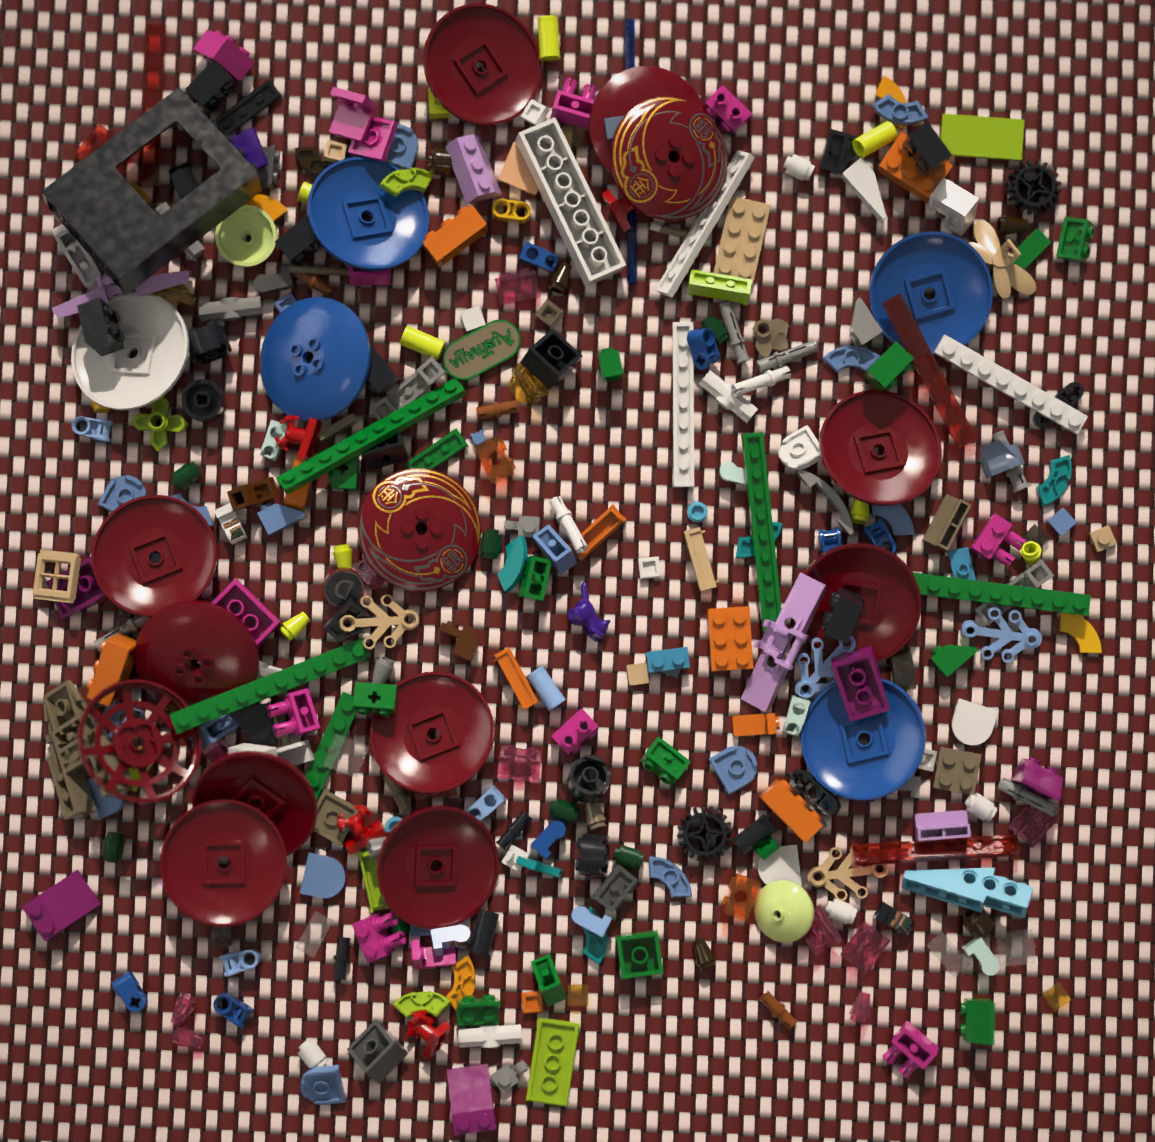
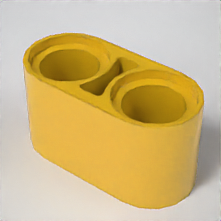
M498 199L493 203L492 212L497 220L522 224L528 222L531 218V208L525 202ZM503 205L507 208V212L505 214H498L496 208ZM524 208L528 213L524 217H519L516 214L517 210Z

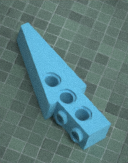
M995 868L905 871L902 881V889L981 913L985 906L1021 918L1026 916L1034 887L1028 886L1025 883L1008 880L1002 876H995Z

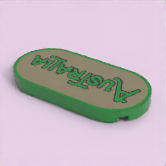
M506 320L491 321L449 344L443 355L445 370L451 377L458 380H471L511 359L520 347V334L517 328Z

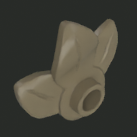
M774 319L772 321L759 320L754 324L755 347L760 355L767 358L772 349L778 351L788 349V342L783 333L788 329L789 325L781 319ZM760 327L766 328L765 334L759 332Z

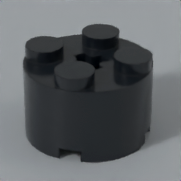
M216 320L206 323L204 327H193L187 330L189 335V354L194 364H198L197 361L201 360L203 364L217 361L225 357L224 352L228 350L230 353L232 351L224 326L218 324Z
M204 379L194 380L183 390L182 407L194 420L201 423H209L215 421L223 414L226 407V398L221 388L214 382ZM202 397H204L205 399L207 398L206 405L201 404L202 402L200 399Z
M587 755L577 759L572 764L567 776L568 794L583 803L598 802L607 791L611 781V772L606 762L597 756Z
M583 834L582 837L577 838V850H580L579 858H576L575 871H579L580 875L606 877L607 873H603V871L609 865L610 845L606 844V839L610 840L609 835Z

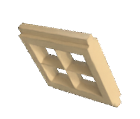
M40 550L37 558L33 599L74 603L81 563L80 554ZM47 562L56 563L54 574L45 573ZM61 563L71 564L69 576L60 575ZM44 577L54 578L52 589L43 588ZM59 579L68 580L67 591L58 590Z

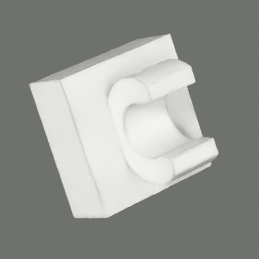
M531 99L520 116L523 120L536 126L547 121L546 115L550 110Z
M511 844L501 863L520 872L523 866L516 864V859L518 856L528 858L529 853Z

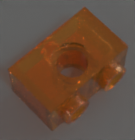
M497 436L474 446L492 485L514 475L513 470L516 467L512 458L507 459L504 453L507 448L503 439L498 440ZM495 454L502 457L499 465H493L490 462L491 457Z
M736 873L735 877L731 876L728 888H731L728 896L724 895L720 906L723 908L722 912L747 922L761 882ZM737 891L745 892L746 897L744 901H735L734 895Z

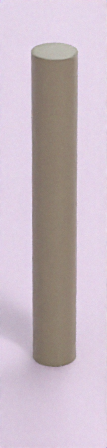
M289 264L287 266L288 273L349 276V268Z

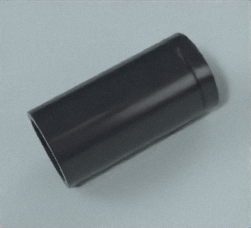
M763 814L732 838V841L745 856L777 831V829L767 816Z
M479 909L469 951L490 955L499 918L498 913Z

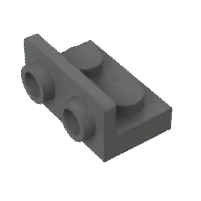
M271 145V147H262L269 165L259 170L258 176L262 181L260 182L262 189L274 190V184H278L279 174L275 170L276 164L280 163V151H277L275 145Z
M617 864L592 897L609 911L613 912L623 905L624 897L635 890L638 879Z

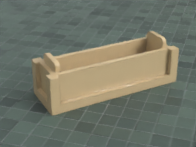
M700 527L684 531L683 534L699 591L702 592L716 588V583H719V580L715 581L702 536L705 530L701 531Z

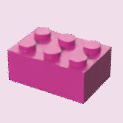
M236 578L211 602L236 615L251 632L257 648L282 624Z

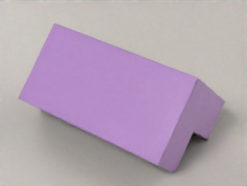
M967 810L914 814L915 839L918 841L971 837Z

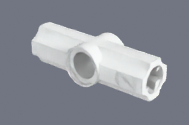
M711 370L699 383L702 388L715 397V400L722 407L731 410L746 423L758 410L743 396L735 397L732 391L736 389H731V384L725 383Z
M489 1024L482 1025L479 1028H462L458 1030L460 1048L476 1046L491 1048L501 1046V1044L522 1043L521 1024L504 1026Z

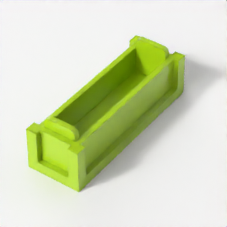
M691 269L687 295L727 300L748 306L752 280Z
M368 849L357 851L370 913L382 909H390L383 900L378 888L376 878L377 858L371 859Z

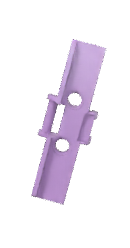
M187 270L152 275L134 290L137 296L188 283L189 275L192 273ZM107 274L96 277L98 286L88 293L53 307L52 311L57 318H62L78 313L77 305L99 297L105 303H109L108 297L123 292Z
M800 573L776 622L765 619L763 626L767 627L761 641L755 640L753 645L763 650L741 697L743 701L764 712L771 709L788 670H792L794 667L792 664L803 641L807 640L806 632L823 599L827 585ZM789 618L795 620L796 625L794 628H787L786 621ZM795 635V641L785 660L783 659V657L787 651V648L793 636ZM770 656H773L775 663H777L775 667L769 665L768 660Z

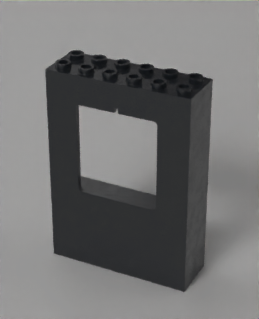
M180 87L41 191L48 209L125 296L262 191L260 184L262 181L258 176L260 172L255 164L248 163L243 151L233 146L230 137L227 134L223 135L219 131L218 124L214 120L210 121L206 117L207 113L200 105L197 107L193 103L194 99L187 91L184 93ZM175 123H178L198 145L201 144L200 148L220 170L159 216L116 168Z

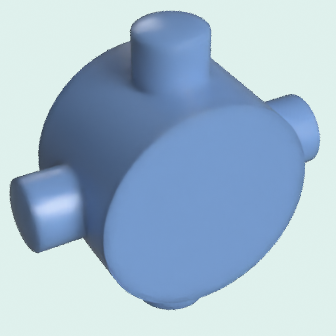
M483 430L470 434L474 447L487 443Z

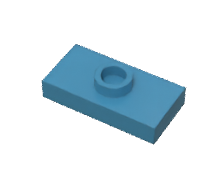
M968 547L948 551L947 555L953 578L976 580Z

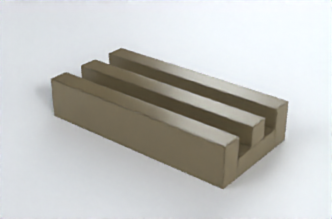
M351 413L320 431L318 437L323 443L358 423L354 414Z

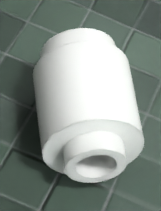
M793 154L792 157H787L783 167L786 168L785 173L802 181L803 179L808 181L815 166L810 161Z
M979 793L970 794L965 802V805H967L966 810L982 821L986 820L989 822L997 812L994 803Z
M834 898L832 902L828 901L825 913H828L827 918L843 924H852L857 909L852 904Z
M306 1040L298 1047L300 1049L298 1055L309 1069L322 1067L327 1062L326 1055L314 1040L312 1042Z

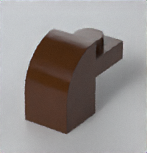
M268 477L253 484L242 485L227 492L233 511L249 509L279 497L273 477Z
M448 621L445 624L442 622L439 630L458 638L452 654L473 661L478 648V637L475 630L467 623H464L462 630L458 629L460 625Z

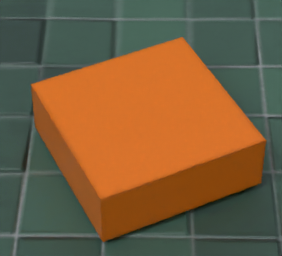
M541 990L521 992L523 1014L544 1012Z

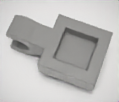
M519 516V522L505 520L504 529L518 530V537L521 535L533 538L532 536L539 531L540 517Z
M523 1059L512 1068L507 1063L490 1077L501 1092L504 1093L520 1081L517 1075L523 1072L528 1065Z

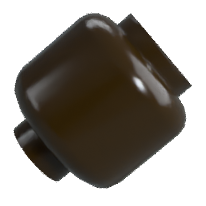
M435 148L432 153H429L428 168L432 170L434 175H451L453 173L451 156L446 148Z
M984 908L982 913L971 909L965 912L963 925L974 938H986L992 933L994 920Z

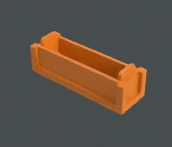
M612 504L609 509L581 533L588 545L586 551L576 553L572 543H569L568 546L572 549L573 554L582 561L627 519Z
M508 647L495 654L496 659L493 662L498 661L521 703L518 708L523 707L525 710L538 703V699L510 648Z

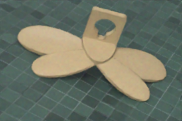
M983 220L976 222L973 226V233L977 244L973 242H968V244L980 254L985 264L993 265V280L999 296L1008 298L1011 294V287L1024 295L1033 294L1036 290L1034 279L1024 269L1014 264L1021 256L1016 246L1008 239L1000 247L999 239L993 227ZM1008 247L1013 250L1014 255L1008 252Z

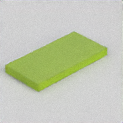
M943 113L940 139L952 156L1021 161L1025 119Z
M544 1017L538 1018L526 1101L567 1107L580 1023Z

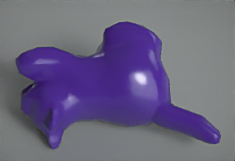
M583 582L581 585L582 599L576 603L574 608L568 611V619L575 626H584L588 637L597 642L607 634L608 625L611 620H601L598 618L592 603L589 601L587 584Z

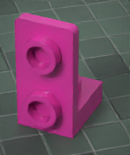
M419 940L411 941L412 961L415 970L456 965L455 947L443 949L444 955L435 956L434 947H421Z

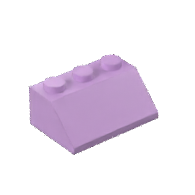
M474 134L458 137L445 146L451 156L452 167L466 204L502 195L480 137Z

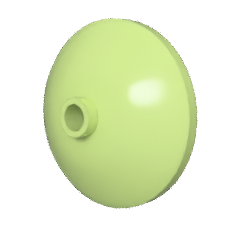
M243 205L216 227L215 241L221 255L234 265L240 267L259 265L270 257L276 247V226L272 218L258 207ZM250 235L252 237L251 241L246 242L244 240L245 236Z
M778 880L767 884L760 890L754 904V915L759 928L767 937L777 942L789 943L802 938L810 930L814 919V907L810 896L801 886L791 881ZM777 911L781 913V917L777 916Z

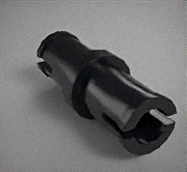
M521 811L515 821L507 826L508 829L496 843L506 851L517 836L520 837L522 835V830L532 818L524 811Z
M337 937L336 955L333 956V960H335L333 979L346 980L347 961H350V957H348L350 938Z

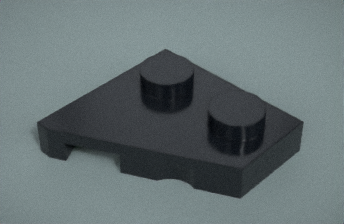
M829 129L818 169L836 175L840 174L856 156L852 142L857 136Z
M350 597L324 624L323 629L339 642L370 628L355 627L353 631L345 632L339 626V621L343 616L352 615L355 619L376 617ZM345 620L344 626L349 628L351 623L349 620Z
M270 703L244 707L231 713L253 744L265 746L277 743L274 735L275 731H273V718L268 716L270 711L267 712L266 706L270 705Z

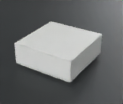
M480 306L460 312L467 332L486 325Z
M659 556L638 559L640 579L661 577Z

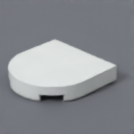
M808 425L787 436L782 441L783 444L778 452L782 464L792 470L805 469L821 460L819 442Z
M958 698L951 720V727L955 737L967 745H978L985 742L992 734L999 711Z
M797 844L779 846L780 848L765 860L760 857L758 873L766 885L778 880H787L802 886Z

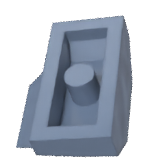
M997 440L980 447L981 457L979 460L986 479L1025 464L1018 444L1009 445L1001 440Z

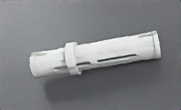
M784 366L774 371L767 370L762 375L732 384L731 389H736L732 393L737 397L767 385L774 386L776 382L791 378V373L786 374L790 369Z
M561 496L552 498L549 503L556 513L558 523H561L576 553L586 551L588 545L574 523L571 511L567 509Z

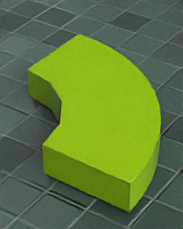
M420 168L396 170L386 176L379 187L395 197L406 190H418L424 193L434 174Z
M431 991L411 992L393 1003L394 1007L407 1019L412 1017V1012L423 1011L424 1009L427 1010V1014L438 1018L452 1004L443 995Z

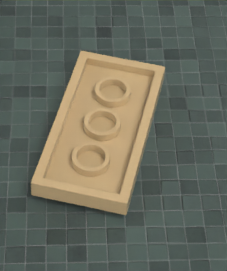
M735 196L731 197L713 273L751 279V285H753L771 207L770 204Z

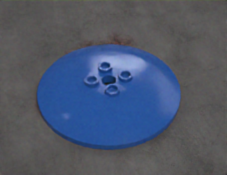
M351 157L333 163L319 174L308 195L307 216L314 236L330 255L354 268L380 271L402 265L419 251L429 228V210L423 193L418 190H406L395 197L379 187L386 176L396 170H401L400 168L388 162L372 160L366 157ZM361 215H369L371 221H364Z
M943 232L916 233L893 244L876 264L869 286L871 312L875 321L883 330L884 336L893 344L897 341L907 352L923 356H938L934 354V351L944 334L964 346L968 344L986 323L993 300L991 276L980 254L964 240ZM927 288H932L935 292L934 298L931 300H927L924 297V291Z
M312 297L288 306L276 317L268 329L260 355V371L263 385L273 403L287 415L299 416L300 420L309 421V418L319 421L326 420L346 410L359 396L369 374L371 349L366 329L359 317L349 307L333 299ZM312 352L313 360L311 363H308L307 356Z
M882 678L890 706L889 711L850 722L837 682L821 692L808 709L801 732V746L805 762L817 781L839 796L852 800H873L885 797L905 785L921 763L926 744V730L922 714L910 695L889 680ZM862 734L870 735V742L866 745H862L859 741Z

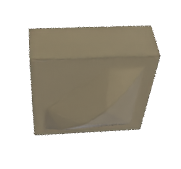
M546 299L535 313V316L549 327H552L564 311L549 299Z

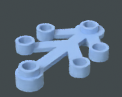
M996 606L988 609V616L990 619L995 620L1001 630L979 627L972 620H967L961 625V631L967 638H973L976 635L999 638L991 645L984 646L981 649V656L985 660L991 659L994 652L1012 640L1020 642L1011 649L1002 651L1001 657L1006 663L1012 662L1014 656L1023 649L1037 648L1042 642L1041 633L1035 628H1029L1021 618L1020 612L1016 609L1011 610L1008 613V617L1012 623L1017 624L1021 632L1012 631ZM997 610L998 614L991 616V611ZM1017 613L1018 618L1012 619L1011 615ZM973 627L974 631L972 633H967V628ZM1035 636V641L1029 642L1028 638ZM985 650L991 651L989 656H985L983 653ZM1006 653H1011L1009 659L1004 658Z
M852 636L849 638V645H844L843 642L839 641L838 647L824 662L822 657L824 643L822 639L814 638L811 641V647L814 650L815 672L810 677L808 674V665L810 663L808 654L800 653L798 655L797 661L800 665L801 679L795 685V692L800 698H811L815 692H823L832 683L837 682L836 679H831L828 683H817L822 677H835L832 668H830L831 659L834 656L841 655L844 652L848 653L855 649L856 642ZM817 641L821 642V646L818 648L814 647V643ZM802 657L807 658V661L805 663L800 662V659ZM808 685L809 689L803 691L801 690L802 686Z

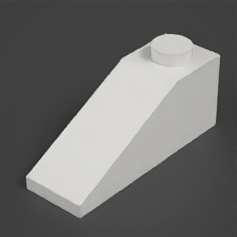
M859 158L842 173L841 179L882 223L886 218V213L873 171L874 167L868 160L864 161L862 158Z
M62 224L52 229L54 238L85 288L97 282L96 277L102 274L93 258Z

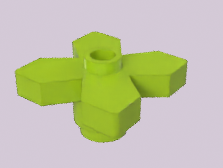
M164 396L151 403L152 413L150 415L138 413L131 420V423L138 431L151 430L149 443L157 451H161L168 444L167 431L181 433L188 426V423L181 415H168L170 403ZM163 420L162 424L158 427L157 422Z

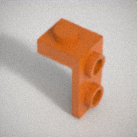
M775 713L737 715L732 717L734 736L777 734L776 730L780 729L779 717H775Z

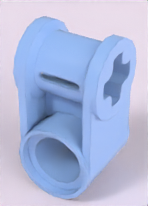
M79 416L73 420L72 429L79 436L110 442L109 434L114 422ZM82 421L87 422V429L83 432L78 431V424Z
M250 948L219 956L225 969L224 977L257 966L261 962L260 952L257 949ZM248 953L255 956L254 964L247 962L246 955Z

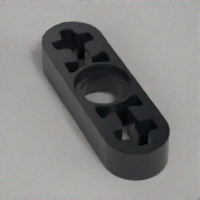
M1071 382L1054 397L1072 406L1083 396L1084 388L1078 382ZM1070 387H1076L1078 388V391L1076 392L1078 396H1071L1068 399L1069 401H1071V403L1069 404L1064 396L1068 395L1071 392ZM1036 412L1033 415V423L1038 428H1046L1053 423L1048 418H1046L1047 423H1040L1038 421L1040 419L1039 413Z
M797 769L791 773L790 783L822 813L835 815L840 811L841 803L839 799L809 772ZM797 775H803L802 780L810 784L806 786L804 783H797L799 780ZM814 786H817L820 790V795L817 798H813L810 793ZM825 799L827 802H834L832 804L834 809L828 810V804L821 800Z

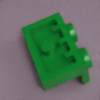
M1064 217L1056 253L1057 258L1074 260L1085 264L1086 259L1090 256V239L1094 237L1095 228L1088 219Z
M659 736L639 760L645 769L654 772L662 782L670 786L679 779L691 762Z
M490 994L483 995V998L467 995L462 996V999H456V1024L458 1026L499 1024V1006L501 1001L495 995Z

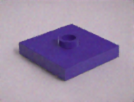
M251 127L231 138L233 146L243 151L249 164L254 163L258 170L269 165L254 128Z

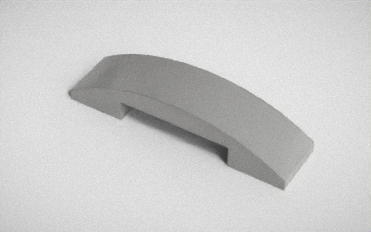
M433 356L416 369L417 371L387 397L385 396L370 409L378 420L419 398L444 375L445 371Z
M804 470L797 471L796 475L808 489L815 484L841 514L836 522L848 537L853 534V525L849 512L838 494L816 475Z
M1040 559L1010 581L1008 585L1038 588L1052 578L1054 574L1043 560ZM982 603L975 610L988 626L995 621L988 616V609L990 607H998L1001 615L1011 607ZM993 610L990 615L996 616L998 611Z

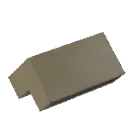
M946 494L922 541L943 552L948 551L971 504Z

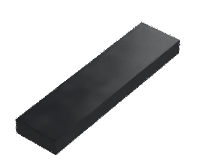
M268 79L214 121L218 124L219 131L223 135L231 136L280 99L282 95L270 79Z

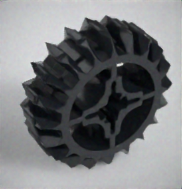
M1028 160L1026 165L1021 162L1019 168L1014 167L1012 169L1014 174L1010 173L1008 175L1011 181H1007L1005 185L1011 188L1005 192L1006 194H1012L1008 201L1015 200L1013 208H1016L1018 205L1021 206L1020 213H1023L1025 209H1027V215H1031L1033 210L1036 215H1039L1040 209L1046 213L1048 207H1054L1053 201L1057 202L1059 200V197L1055 195L1061 193V189L1056 188L1061 185V181H1055L1059 174L1055 173L1052 175L1051 172L1054 170V167H1050L1047 170V162H1044L1042 166H1039V160H1036L1034 165L1031 160ZM1029 172L1037 173L1033 179H1023L1020 177ZM1043 177L1049 185V191L1042 184ZM1037 180L1035 184L1036 190L1033 191L1030 195L1031 185L1034 184V182ZM1018 184L1025 191L1024 198L1018 191ZM1033 196L1047 198L1039 203L1030 202Z
M701 806L700 813L694 807L693 812L695 814L693 816L686 812L689 819L687 821L684 818L680 819L682 823H685V826L677 827V829L683 830V834H677V838H684L683 841L678 843L679 846L686 844L687 847L683 849V852L686 853L691 850L692 852L689 855L691 859L695 854H698L697 861L699 862L702 856H705V862H709V855H712L713 860H717L715 853L718 852L723 856L724 853L720 849L722 847L727 850L729 849L725 841L732 842V838L727 837V834H733V830H726V827H729L731 822L723 823L727 816L723 815L719 818L718 816L721 811L718 809L713 814L712 806L709 807L708 812H705V806ZM700 817V828L696 831L688 832L691 823ZM707 817L715 819L720 824L721 829H710ZM704 823L705 828L708 832L715 833L710 834V837L708 836V839H706V845L705 840L702 836L694 835L699 834V832L702 831L701 829L704 828ZM722 836L719 844L712 850H709L710 840L713 837ZM688 838L700 839L703 851L695 849L690 844Z

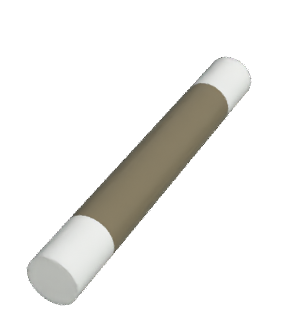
M651 222L650 226L652 231L683 239L689 233V231ZM709 237L704 244L709 245L711 237Z

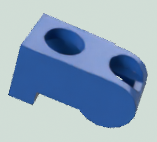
M526 241L518 261L554 273L560 257Z
M559 820L552 821L530 844L545 859L551 854L548 850L551 844L566 833L564 823Z

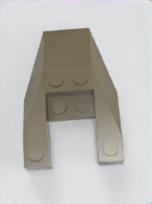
M67 680L43 696L45 722H48L49 734L46 735V744H50L51 756L47 757L65 820L85 818L96 811L95 801L79 754L77 742L80 719L88 703L72 681ZM90 715L86 720L83 730L84 748L95 747L94 735L99 722ZM104 727L101 733V746L112 744V740ZM114 753L103 754L108 765L115 771L120 762ZM97 755L86 756L87 762H92L95 775L107 785L111 775L102 767ZM127 767L122 776L132 780ZM118 782L114 791L123 795L133 789L134 786ZM100 788L102 797L112 796Z

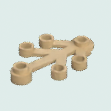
M386 594L380 598V603L384 607H389L397 615V617H390L373 602L370 596L366 595L360 599L361 607L368 608L378 618L355 619L352 615H345L340 619L339 626L345 632L353 631L355 627L378 626L369 637L364 638L362 641L363 647L369 650L375 647L376 641L390 625H398L391 636H386L383 639L384 647L392 648L405 630H413L418 626V614L413 610H403L393 601L391 595ZM385 597L390 599L388 605L383 602ZM364 598L369 599L370 604L368 606L363 604ZM407 616L411 617L412 622L410 624H407L405 622V618ZM345 620L350 621L351 625L349 628L344 626ZM388 638H391L393 641L391 646L386 644ZM367 639L372 641L371 647L366 646Z
M855 844L850 847V853L837 870L828 871L834 861L842 856L841 849L833 847L829 851V856L820 867L815 866L809 870L807 878L812 886H824L834 894L836 899L844 901L847 898L846 890L837 888L829 881L830 879H839L853 890L858 898L863 899L868 895L867 888L858 885L849 877L874 874V876L882 878L888 874L889 868L883 861H876L872 866L849 868L854 860L863 853L862 847ZM854 847L860 849L859 854H853L852 850ZM837 849L839 851L838 857L832 856L833 850ZM882 865L883 871L877 873L876 866ZM815 873L821 874L820 880L814 879ZM860 888H863L865 890V894L863 896L858 895V890ZM839 891H843L845 893V896L842 899H839L837 897V893Z

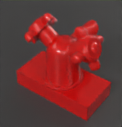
M606 190L602 193V196L615 222L626 232L631 228L626 214L632 211L634 207L624 196L617 200L609 190Z
M288 415L280 420V424L286 423L287 429L285 436L281 440L277 436L274 437L276 444L285 452L290 451L287 448V444L290 442L301 445L297 457L308 460L312 458L323 422L309 418L305 430L295 427L294 421L299 420V416Z
M355 805L354 809L358 810V812L349 819H343V814H339L336 822L339 833H343L344 827H349L353 833L352 836L344 840L350 855L366 847L368 840L381 838L386 835L380 819L367 826L363 818L366 815L372 816L373 813L364 805Z
M424 1009L423 1011L411 1013L414 1019L412 1022H407L409 1027L406 1036H415L417 1039L422 1038L426 1042L422 1056L429 1060L441 1049L451 1026L444 1021L435 1029L432 1025L439 1017L436 1018L432 1015L426 1017L427 1010Z

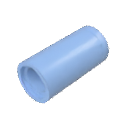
M543 665L526 676V679L548 711L566 700Z

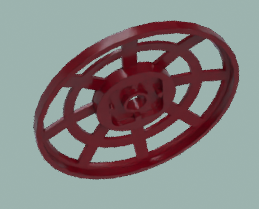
M140 679L125 680L103 689L85 708L78 727L77 742L79 754L89 776L108 794L130 803H155L176 794L193 777L201 757L202 740L200 728L197 726L176 734L170 717L163 710L170 701L179 710L189 706L174 691L152 681ZM130 688L148 689L161 694L163 697L157 706L144 701H132ZM122 690V703L113 706L104 715L95 708V705L105 696ZM133 708H143L152 713L147 720L135 718ZM124 709L126 721L118 727L109 718L116 712ZM90 715L99 722L94 735L95 747L84 748L83 730L86 720ZM159 717L167 725L171 734L161 735L158 728L154 725ZM103 727L113 733L112 744L101 746L100 744ZM192 737L193 755L187 770L176 763L180 754V740ZM133 739H139L142 742V748H135L132 743ZM173 742L171 760H168L161 756L163 744ZM114 753L120 762L115 771L108 765L103 754ZM97 755L102 767L111 775L107 785L95 775L87 762L86 756ZM156 762L165 768L162 773L150 779L147 771L148 766ZM127 767L138 769L141 780H131L122 775ZM171 771L183 777L171 790L156 796L152 785L163 780ZM118 782L130 786L144 787L148 798L125 796L117 793L114 789Z

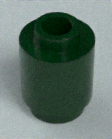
M709 315L700 322L702 327L699 329L710 328L713 331L717 346L729 337L726 334L727 330L716 316L711 318Z
M193 461L191 463L187 462L172 473L174 478L171 481L177 489L182 488L185 490L198 481L199 477L203 474Z
M487 528L486 532H482L479 550L481 557L497 559L502 542V535L499 534V530Z
M557 798L556 801H551L548 813H551V818L569 824L570 822L576 823L580 807L576 806L575 803Z
M108 831L104 839L101 855L105 857V861L117 863L118 859L122 860L126 841L124 834Z
M621 845L620 848H615L612 859L616 860L615 865L619 864L628 869L634 870L636 868L640 870L644 853H640L638 849Z

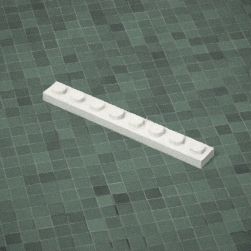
M736 151L728 165L726 179L719 195L709 207L700 212L655 290L659 294L672 298L677 292L705 241L709 238L715 224L719 221L721 214L729 204L744 175L749 170L755 158L750 153Z
M693 322L672 323L673 487H694V362L687 342V334L690 330H693Z
M945 334L934 351V354L1076 435L1079 434L1088 418L1082 412Z

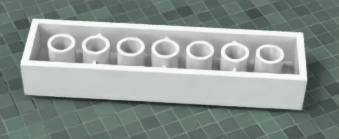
M556 117L519 132L515 141L585 287L621 272L625 268L626 263Z

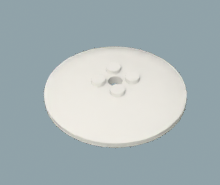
M130 292L126 296L122 293L108 300L111 308L120 315L121 322H119V327L125 336L123 341L124 349L105 356L99 355L85 343L82 326L80 325L72 346L71 364L77 384L94 402L114 410H133L157 401L175 385L187 362L189 335L182 316L167 300L151 293L137 296L136 292ZM133 350H138L137 356L130 358V353Z

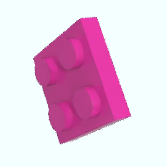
M373 117L364 141L360 142L352 139L348 153L358 157L386 162L398 123L393 120Z

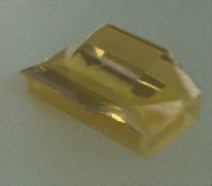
M185 284L155 291L152 295L160 296L168 302L196 307L197 298L187 289Z
M521 363L513 369L507 387L518 403H537L549 393L545 385Z

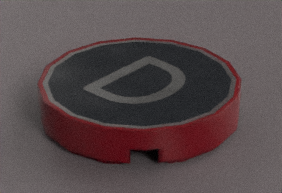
M342 567L331 571L323 582L324 597L331 605L337 608H341L350 597L359 602L364 593L363 580L359 573L351 568Z

